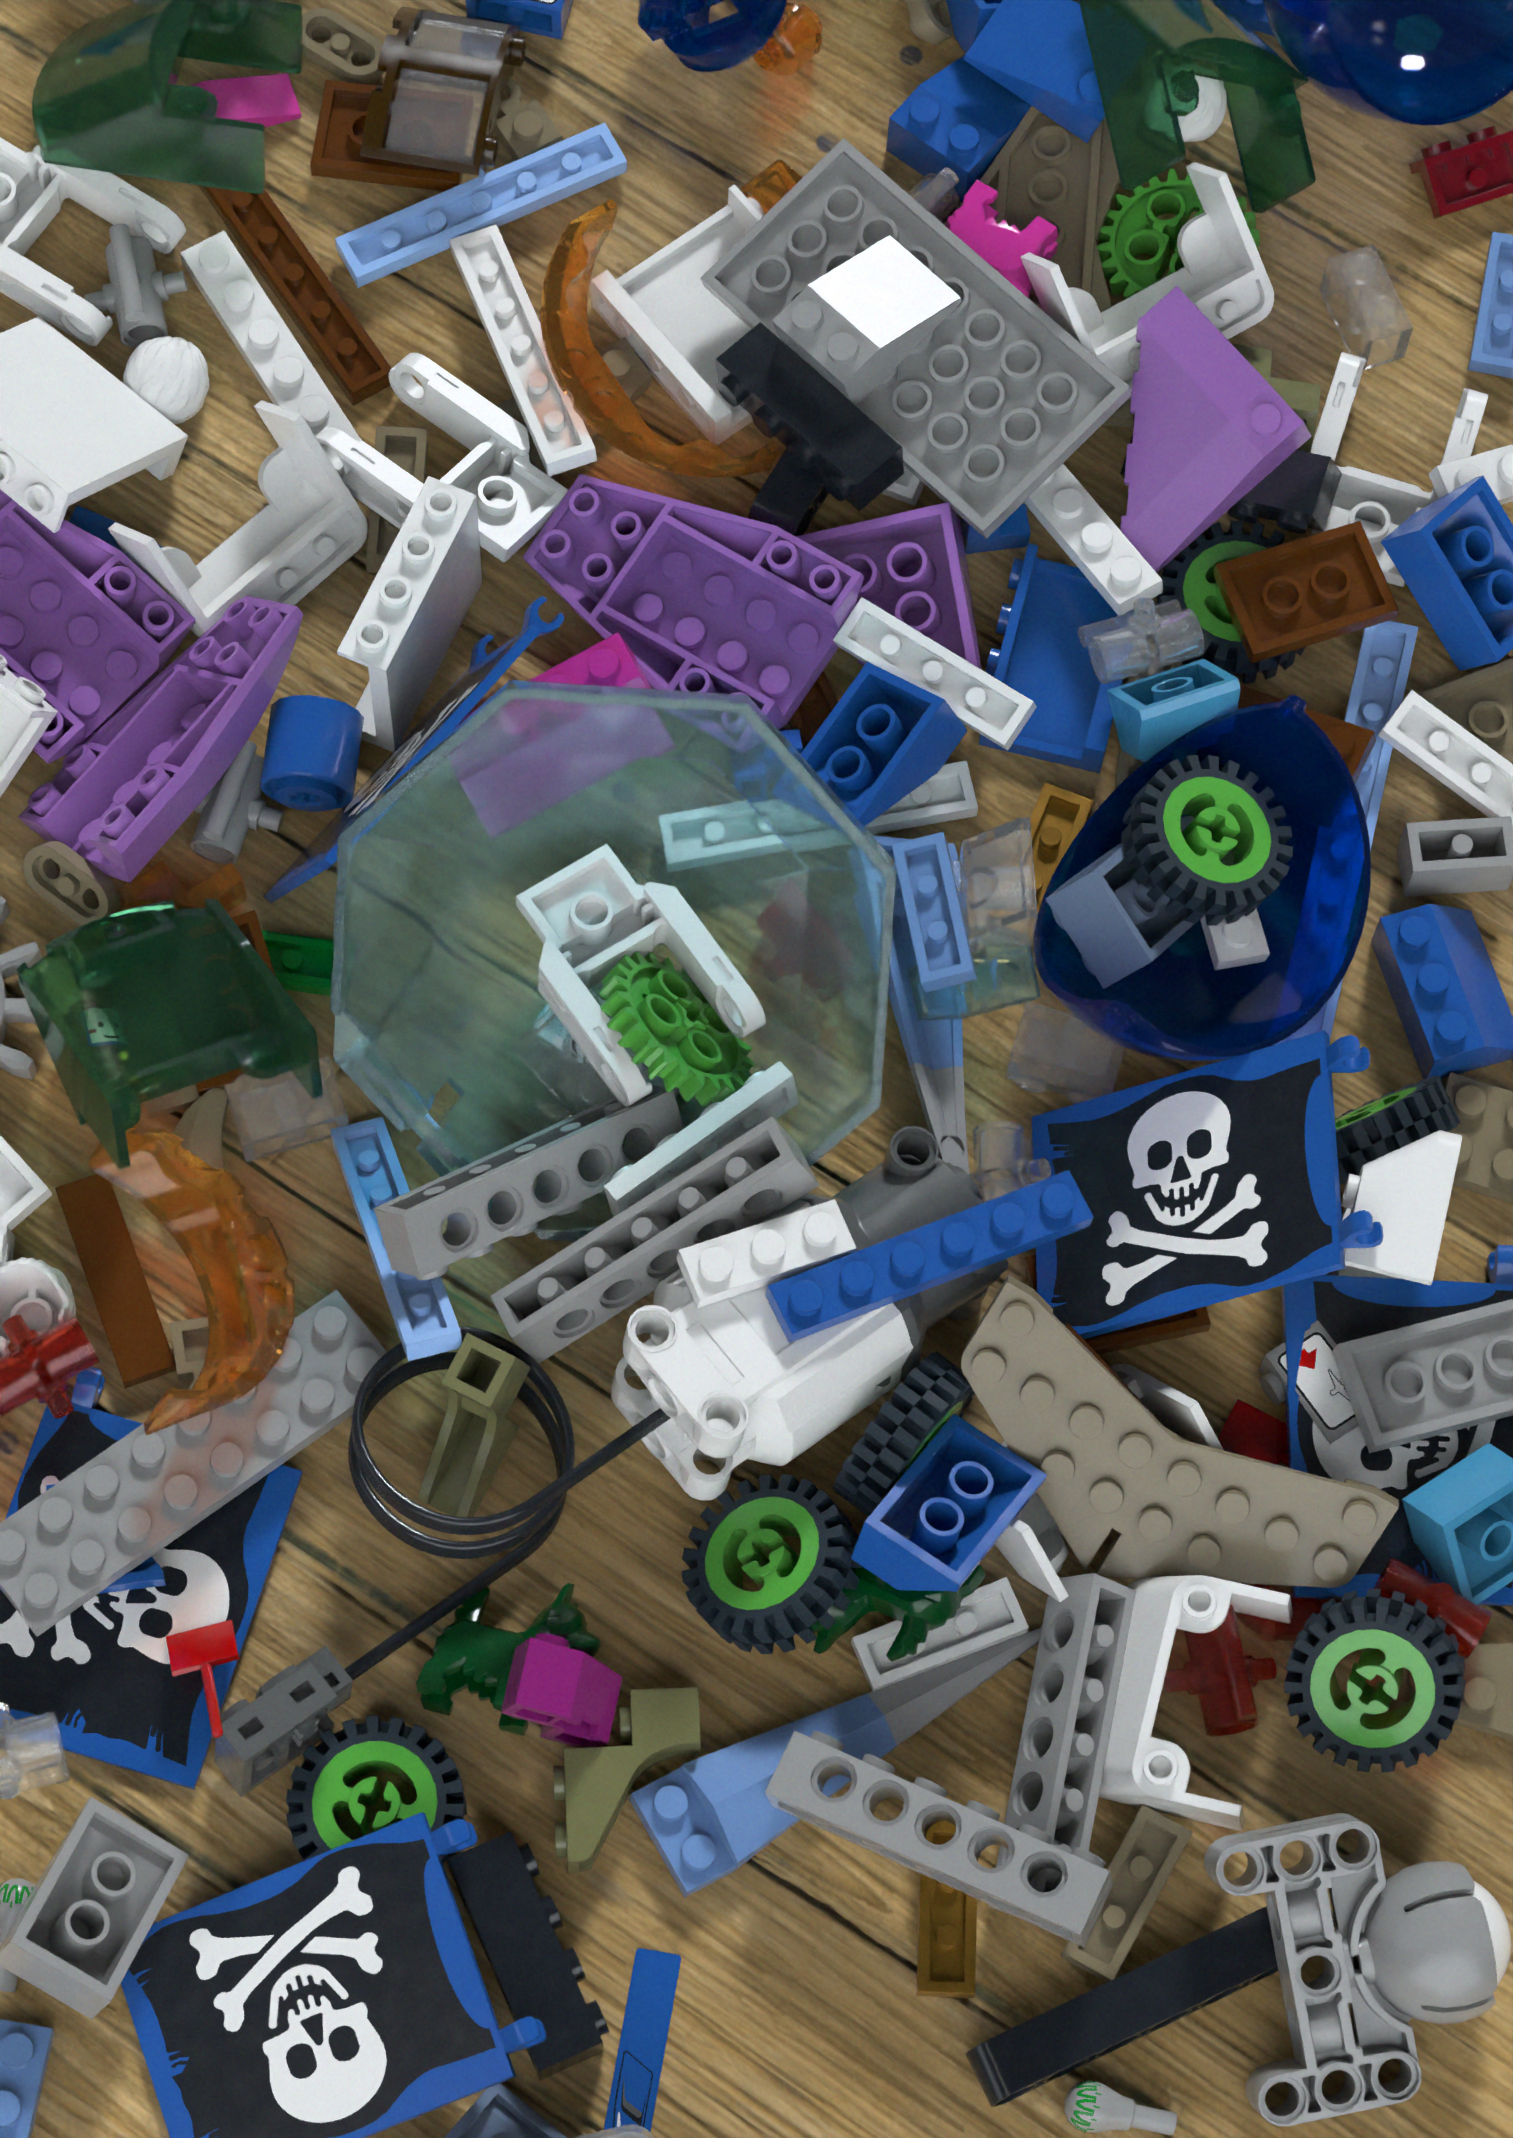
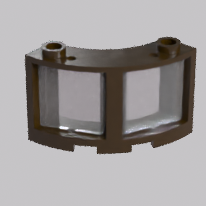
M405 6L401 7L393 18L392 28L399 29L397 36L386 35L378 61V71H384L386 75L383 86L377 85L375 91H371L360 156L478 176L485 175L487 166L494 167L496 162L499 138L492 136L504 89L509 78L513 76L514 66L522 67L526 37L519 36L520 26Z

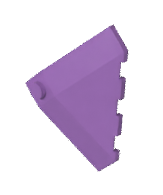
M1177 286L1137 322L1136 341L1141 343L1139 370L1138 372H1133L1130 412L1135 414L1133 442L1132 444H1127L1124 484L1129 486L1126 516H1121L1120 531L1156 573L1312 437L1301 418Z
M949 502L796 536L863 574L864 579L855 606L863 597L981 669L969 570L960 520ZM859 659L857 660L858 663L861 664L862 666L865 665V663L862 662L861 660H859Z

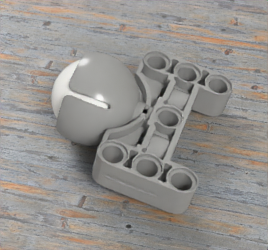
M1336 1813L1227 1835L1216 1839L1208 1847L1204 1856V1867L1208 1877L1215 1884L1235 1896H1249L1264 1893L1294 2054V2058L1270 2062L1257 2067L1247 2080L1246 2096L1249 2104L1269 2123L1276 2126H1292L1397 2104L1410 2099L1418 2091L1421 2084V2069L1413 2028L1408 2024L1411 2018L1435 2024L1462 2023L1481 2016L1494 2006L1496 2000L1493 1993L1501 1982L1510 1960V1929L1499 1903L1484 1887L1473 1881L1469 1872L1462 1864L1449 1861L1421 1862L1403 1868L1386 1880L1380 1852V1841L1376 1832L1368 1824L1347 1813ZM1356 1829L1359 1835L1357 1849L1351 1855L1339 1857L1336 1851V1843L1339 1836L1344 1831ZM1301 1841L1303 1845L1301 1861L1291 1868H1282L1280 1863L1282 1848L1289 1842ZM1236 1852H1245L1247 1856L1245 1872L1236 1879H1226L1223 1873L1226 1859ZM1327 1888H1329V1893H1330L1331 1904H1332L1333 1915H1334V1920H1335V1926H1336V1927H1334V1925H1333V1919H1332V1914H1331V1908H1330V1903H1329V1897H1328ZM1314 1955H1321L1324 1960L1322 1974L1316 1980L1303 1982L1301 1978L1303 1963ZM1348 2003H1350L1356 2041L1354 2040ZM1398 2058L1400 2061L1398 2077L1388 2084H1380L1378 2081L1380 2066L1389 2059ZM1343 2070L1345 2082L1342 2089L1333 2095H1323L1322 2082L1324 2078L1332 2071ZM1278 2082H1287L1289 2085L1287 2099L1277 2107H1267L1265 2096L1268 2089Z

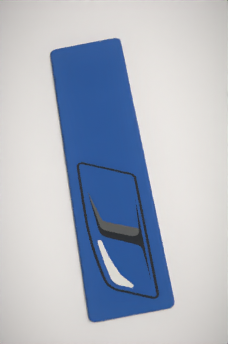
M643 1948L636 1950L604 2130L622 2125L636 2124L646 2128L649 2132L651 2131L681 1963L680 1955Z

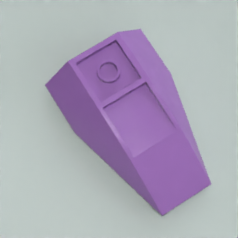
M579 474L523 555L525 562L603 639L619 632L634 653L649 685L664 700L747 748H750L785 726L796 712L839 648L833 639L853 611L864 579L862 573L778 526Z
M0 489V654L7 660L5 667L17 678L24 677L37 684L46 694L44 700L58 711L33 748V751L49 764L67 755L73 748L84 744L154 680L191 630L196 619L119 549L63 519L60 530L53 533Z
M247 595L231 604L220 620L96 731L84 744L73 748L65 756L62 762L63 767L49 783L38 787L28 799V806L19 815V819L45 840L59 841L66 844L104 874L130 883L217 784L249 739L266 710L286 668L302 621V611L294 605Z

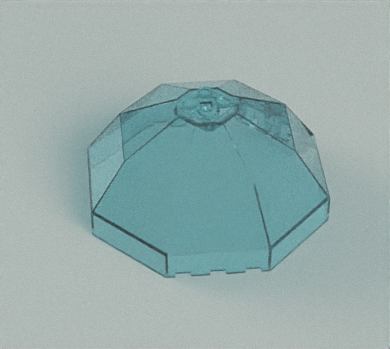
M510 680L343 828L338 836L337 890L335 894L334 955L330 1010L335 1014L333 1060L399 1132L404 1128L406 1130L412 1128L422 1140L415 1149L440 1177L614 1097L600 1075L554 1047L558 1036L581 1050L538 991V967L544 943L516 906L517 895L606 843L637 884L645 886L648 882H654L677 888L758 998L766 1017V1024L739 1040L752 1048V1051L747 1055L754 1062V1066L749 1070L751 1075L759 1071H766L778 1061H781L793 1074L799 1104L780 1116L776 1121L796 1141L810 1167L880 1108L897 876L896 862L748 695ZM659 943L655 946L652 953L660 963L668 957L676 971L679 972L683 968L666 944ZM602 982L588 989L600 1006L606 1001L599 995V991L605 986ZM606 1014L609 1019L613 1018L612 1016ZM625 1048L627 1053H634L631 1048ZM643 1063L641 1074L645 1083L650 1082L651 1085L665 1087L661 1077L657 1076L652 1080L648 1078V1067ZM447 1081L460 1097L443 1117L436 1122L428 1112L433 1105L438 1090ZM680 1091L675 1096L684 1128L696 1121L701 1113L709 1105L713 1104L710 1101L705 1106H701L695 1096L687 1102L683 1099ZM626 1135L623 1139L622 1148L624 1147L626 1142ZM582 1155L578 1162V1170L582 1164ZM538 1176L536 1177V1179H535V1181H534L533 1191H534V1190L536 1189V1187H537ZM596 1194L583 1200L584 1206L575 1212L565 1215H552L539 1221V1228L534 1233L539 1239L577 1241L614 1217L611 1213L606 1194ZM493 1196L488 1204V1213L493 1205Z

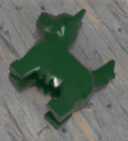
M978 1565L958 1591L897 1590L864 1567L851 1568L860 1579L856 1590L842 1589V1592L851 1602L845 1612L834 1605L828 1609L827 1612L836 1621L829 1630L818 1620L811 1625L814 1632L818 1631L813 1650L818 1654L828 1651L834 1642L855 1626L868 1612L878 1611L902 1622L901 1629L886 1654L887 1658L892 1662L906 1655H914L917 1653L918 1644L926 1642L928 1632L944 1626L947 1620L954 1618L963 1598L975 1591L986 1576L982 1566Z
M567 1583L563 1586L556 1600L536 1616L526 1631L520 1633L481 1623L490 1594L488 1587L464 1602L462 1607L456 1608L454 1610V1623L444 1628L442 1635L437 1637L433 1657L424 1664L416 1681L417 1691L422 1693L420 1700L423 1708L450 1716L453 1710L452 1695L468 1688L471 1694H478L479 1700H490L493 1708L501 1711L515 1648L528 1638H535L536 1634L539 1633L565 1638L569 1641L568 1648L585 1652L594 1657L601 1646V1642L598 1637L586 1629L587 1622L584 1614L578 1610L579 1603H572L574 1584ZM501 1713L499 1728L503 1731L524 1736L528 1728V1721Z

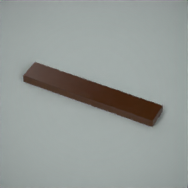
M236 152L195 174L196 183L351 404L354 406L389 387L391 366L240 153Z

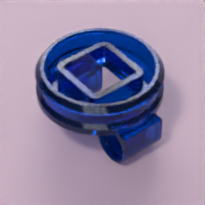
M639 0L638 24L652 41L662 38L665 45L689 69L698 72H718L745 62L765 46L782 21L787 0H730L738 9V12L709 23L710 7L725 0Z

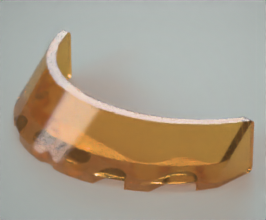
M613 199L571 221L562 233L546 271L541 294L540 319L543 344L552 373L561 391L570 398L576 413L592 430L613 447L657 469L703 478L736 477L771 470L779 452V448L774 441L746 456L732 457L724 453L716 444L707 440H696L678 446L663 438L646 425L593 345L588 325L587 301L592 269L604 240L613 228L618 207Z
M113 1124L109 1127L89 1158L90 1169L133 1196L167 1228L184 1251L195 1271L204 1295L208 1314V1348L200 1375L191 1390L168 1389L144 1422L145 1434L149 1435L235 1401L255 1388L268 1375L284 1352L282 1350L285 1346L288 1332L293 1326L296 1301L294 1280L288 1273L289 1259L275 1227L269 1217L258 1216L253 1207L243 1197L242 1194L246 1188L227 1169L212 1168L202 1159L181 1147L184 1139L162 1128Z

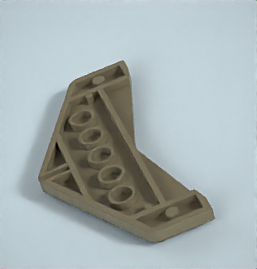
M1146 55L1140 66L1088 143L1031 106L980 179L981 182L998 191L996 200L989 204L994 210L999 212L996 219L998 224L1005 220L1009 227L1014 224L1021 231L1039 216L1057 227L1058 237L1055 240L1058 243L1057 252L1051 259L1047 260L1059 265L1068 288H1080L1091 294L1097 303L1100 313L1112 307L1096 241L1156 89L1157 55ZM1032 288L1029 299L1043 311L1034 288ZM1131 397L1101 426L1134 427L1135 414L1130 412Z
M1010 1275L1004 1281L964 1347L961 1358L963 1375L1009 1449L1047 1474L1046 1480L1037 1490V1494L1084 1570L1089 1566L1111 1529L1119 1532L1096 1568L1095 1573L1100 1576L1142 1579L1159 1576L1205 1575L1244 1584L1336 1588L1347 1584L1355 1576L1399 1508L1398 1499L1376 1486L1350 1479H1345L1344 1482L1193 1443L1164 1427L1053 1315V1308L1033 1288Z

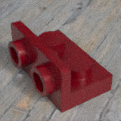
M1491 126L1467 134L1468 145L1452 149L1450 140L1421 149L1423 159L1409 164L1412 174L1419 171L1421 173L1434 219L1513 193V130L1497 135L1495 126Z

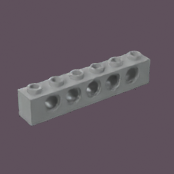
M652 1085V1093L628 1107L621 1104L614 1096L375 1207L374 1211L392 1270L416 1276L418 1280H429L439 1277L449 1270V1264L461 1258H475L485 1255L494 1249L493 1243L508 1236L516 1237L529 1234L539 1228V1221L552 1215H565L575 1212L584 1206L583 1200L596 1194H606L604 1185L611 1181L618 1170L626 1165L637 1163L655 1150L657 1144L664 1137L672 1133H679L684 1129L674 1090L669 1093L665 1087ZM626 1135V1142L624 1147L622 1148L623 1139ZM582 1155V1164L578 1170V1162ZM538 1176L537 1187L533 1191V1184L536 1177ZM493 1196V1205L488 1213V1204ZM447 1218V1229L445 1233L442 1235V1226L445 1219Z
M771 1116L492 1294L491 1298L510 1338L534 1360L541 1363L653 1292L661 1280L680 1268L676 1260L680 1249L760 1224L820 1184L796 1141Z
M1096 1573L1059 1578L1069 1595L1062 1602L1048 1595L1004 1823L1017 1830L1021 1824H1027L1040 1829L1052 1837L1053 1840L1050 1845L1070 1854L1074 1847L1089 1851L1136 1590ZM1001 1845L996 1868L1004 1864L1009 1855V1851ZM1051 1868L1041 1869L1033 1876L1031 1887L1039 1892H1050L1058 1887L1062 1875L1057 1870ZM989 1905V1907H991V1908H994V1909H997V1910H999V1911L1005 1912V1911L1000 1910V1909H998V1908H996V1907H994V1906H992V1905Z
M794 1731L765 1790L771 1806L1085 1947L1113 1886L1110 1871L1104 1869L1106 1862L1102 1858L1078 1847H1074L1070 1854L1050 1845L1053 1840L1052 1837L1033 1826L1021 1824L1017 1830L998 1821L999 1813L979 1802L969 1800L965 1807L945 1798L948 1793L947 1790L925 1778L916 1777L914 1783H911L893 1775L896 1768L876 1756L865 1754L863 1759L860 1760L842 1752L844 1745L827 1734L813 1731L811 1737ZM836 1775L849 1777L852 1780L851 1787L843 1796L831 1798L823 1794V1787L831 1777ZM895 1798L904 1803L901 1814L891 1821H881L874 1817L877 1805L885 1799ZM946 1821L956 1826L954 1837L945 1844L936 1845L926 1840L927 1831L937 1822ZM990 1845H1001L1009 1851L1005 1863L997 1868H986L978 1863L980 1853ZM1051 1868L1057 1870L1062 1875L1058 1887L1050 1892H1039L1031 1887L1033 1876L1041 1869Z

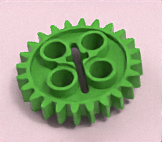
M1172 168L1169 170L1168 179L1165 182H1160L1154 173H1150L1149 187L1145 189L1137 182H1131V199L1121 194L1115 196L1116 209L1118 211L1108 210L1105 218L1106 226H1102L1098 236L1099 243L1101 244L1097 245L1100 261L1103 262L1101 265L1105 279H1110V293L1112 295L1124 292L1123 300L1160 281V277L1164 274L1165 270L1167 271L1168 267L1170 270L1166 277L1184 267L1177 248L1179 232L1188 221L1192 212L1198 211L1194 217L1204 212L1189 173L1185 180H1178L1177 173ZM1245 196L1237 197L1254 243L1258 247L1260 246L1259 230L1254 229L1256 228V215L1254 212H1246ZM1164 213L1176 215V217L1169 220L1157 218V216ZM1170 249H1171V250H1174V254H1173V256H1172L1171 259H1170ZM1145 253L1155 256L1145 261L1135 259L1136 256Z
M637 951L630 958L625 955L602 979V983L605 986L599 991V995L606 1001L600 1007L602 1011L613 1017L607 1023L608 1028L621 1033L623 1037L617 1042L618 1045L631 1048L635 1053L631 1061L634 1064L644 1063L648 1067V1078L651 1080L657 1076L661 1077L667 1092L670 1093L677 1087L685 1101L688 1102L695 1096L701 1106H705L710 1101L712 1103L724 1101L742 1088L746 1080L752 1076L749 1070L754 1066V1062L747 1057L752 1051L751 1046L739 1040L730 1032L695 983L690 979L684 968L679 972L676 971L670 958L666 957L660 963L652 952L643 957Z

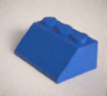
M1482 475L1412 514L1381 541L1459 671L1500 661L1513 649V524Z
M1427 904L1381 917L1371 944L1422 1078L1429 1079L1436 1076L1443 1079L1449 1077L1451 1072L1461 1074L1513 1059V1016L1472 911Z
M953 1414L866 1519L851 1559L897 1590L958 1591L1045 1482L1047 1474L956 1414Z

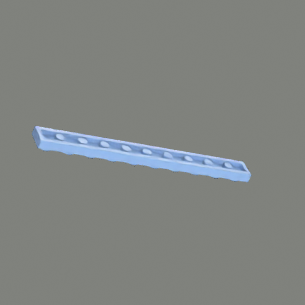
M1387 621L1364 628L1344 721L1375 731L1376 743L1334 828L1321 824L1273 1045L1323 1030L1329 1034L1330 1041L1393 746L1380 738L1378 734L1403 702L1418 632L1417 626Z

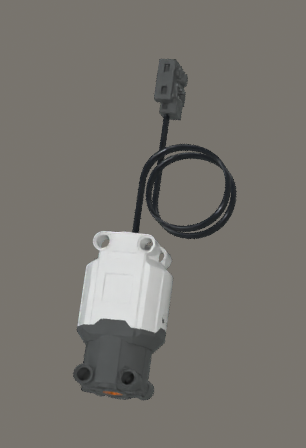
M906 1126L899 1129L892 1136L884 1162L833 1197L807 1193L763 1222L835 1199L856 1245L855 1252L984 1203L976 1183L965 1170L938 1158V1143L929 1131L918 1126ZM1007 1259L791 1343L788 1342L765 1296L768 1285L697 1308L682 1271L679 1268L657 1284L654 1290L653 1305H646L637 1309L630 1316L622 1343L624 1357L618 1362L611 1386V1399L616 1408L631 1424L632 1428L574 1468L575 1441L571 1419L562 1396L547 1373L531 1356L507 1339L482 1329L459 1326L462 1342L466 1334L469 1333L529 1365L531 1368L527 1377L542 1393L556 1419L555 1421L545 1403L524 1381L516 1397L532 1412L548 1438L556 1463L557 1480L520 1505L507 1511L484 1517L445 1515L415 1503L398 1491L385 1478L372 1459L365 1441L363 1425L376 1404L394 1388L415 1376L431 1371L448 1370L457 1353L443 1352L412 1360L399 1366L382 1378L393 1366L406 1358L403 1345L400 1342L372 1366L364 1377L354 1402L348 1445V1460L353 1483L366 1508L388 1532L399 1540L420 1551L445 1558L472 1559L486 1557L508 1550L524 1540H528L345 1669L325 1645L297 1666L293 1664L268 1680L259 1688L256 1699L251 1703L247 1699H242L233 1704L221 1715L223 1735L216 1738L214 1763L240 1797H242L302 1755L310 1744L314 1746L321 1741L320 1735L329 1729L333 1732L334 1723L328 1714L350 1699L353 1680L531 1556L542 1546L556 1527L565 1504L567 1491L639 1440H642L647 1449L662 1462L689 1496L698 1500H712L721 1495L726 1490L732 1469L746 1459L769 1465H786L903 1382L914 1368H917L920 1363L925 1333L929 1328L945 1317L954 1320H965L974 1316L980 1309L988 1287L996 1282L1000 1275L1008 1269ZM650 1333L651 1338L642 1343L638 1340L637 1335ZM630 1376H639L647 1389L638 1390L632 1388L625 1379ZM699 1460L711 1461L718 1466L720 1472L707 1475L700 1472L695 1467L694 1462ZM370 1484L400 1514L422 1526L443 1533L456 1535L492 1533L511 1527L530 1516L532 1517L507 1533L485 1540L460 1542L440 1539L422 1533L396 1517L380 1501Z

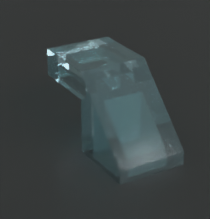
M984 947L972 955L977 980L925 993L922 987L918 967L915 964L908 969L918 1020L965 1019L1038 999L1041 997L1031 947Z

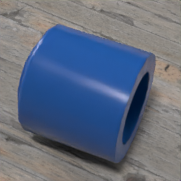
M293 695L275 701L271 704L260 783L261 790L267 797L276 802L302 811L322 812L343 808L349 804L354 796L364 717L357 709L347 703L326 697Z

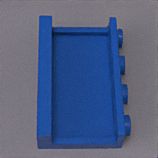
M1028 543L1024 560L1014 558L1007 587L1016 590L1012 605L1002 604L996 633L1003 634L1004 639L1001 650L991 648L985 672L1034 701L1037 708L1008 751L981 734L978 745L1100 774L1113 722L1107 690L1122 685L1142 604L1119 617L1078 567L1040 559L1037 557L1039 545Z

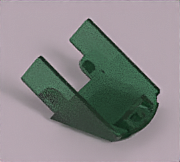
M141 0L86 23L57 46L47 59L37 78L32 99V121L34 138L36 137L40 146L41 158L47 164L256 194L263 193L265 188L264 125L217 118L218 101L213 94L197 86L176 85L184 58L299 74L303 65L302 6L272 0Z
M1079 0L1123 189L1133 190L1186 157L1178 116H1186L1198 107L1199 85L1195 75L1220 80L1224 83L1227 93V108L1253 212L1264 213L1315 183L1316 176L1301 118V106L1295 92L1297 88L1309 81L1218 0Z
M205 899L206 908L175 910L174 901L143 905L104 916L77 927L45 945L47 955L30 968H28L25 962L17 968L20 988L80 1125L88 1123L119 1170L131 1166L126 1131L134 1127L140 1120L142 1113L141 1103L239 1068L246 1075L257 1079H271L277 1075L292 1071L312 1099L323 1096L317 1035L314 1027L217 899Z

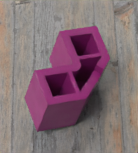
M539 1633L536 1634L535 1638L530 1637L515 1648L501 1713L542 1724L540 1737L577 1748L602 1747L607 1744L611 1733L622 1676L587 1653L568 1648L569 1641L556 1635Z

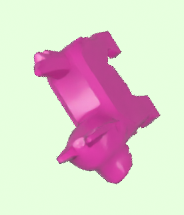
M976 180L964 195L963 205L948 217L945 226L1029 298L1033 286L1020 257L1030 252L1046 260L1051 259L1057 252L1058 243L1055 241L1058 237L1057 227L1039 216L1021 231L1014 224L1009 227L1005 220L998 224L996 219L999 212L989 205L998 197V191Z

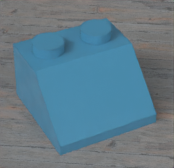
M1201 659L1109 689L1107 694L1120 747L1137 760L1153 762L1168 757L1171 754L1170 749L1187 743L1191 746L1212 743L1220 738L1219 733L1235 728L1241 688L1237 677L1209 661Z
M1487 1443L1402 1499L1413 1541L1452 1595L1457 1605L1465 1612L1513 1581V1458Z

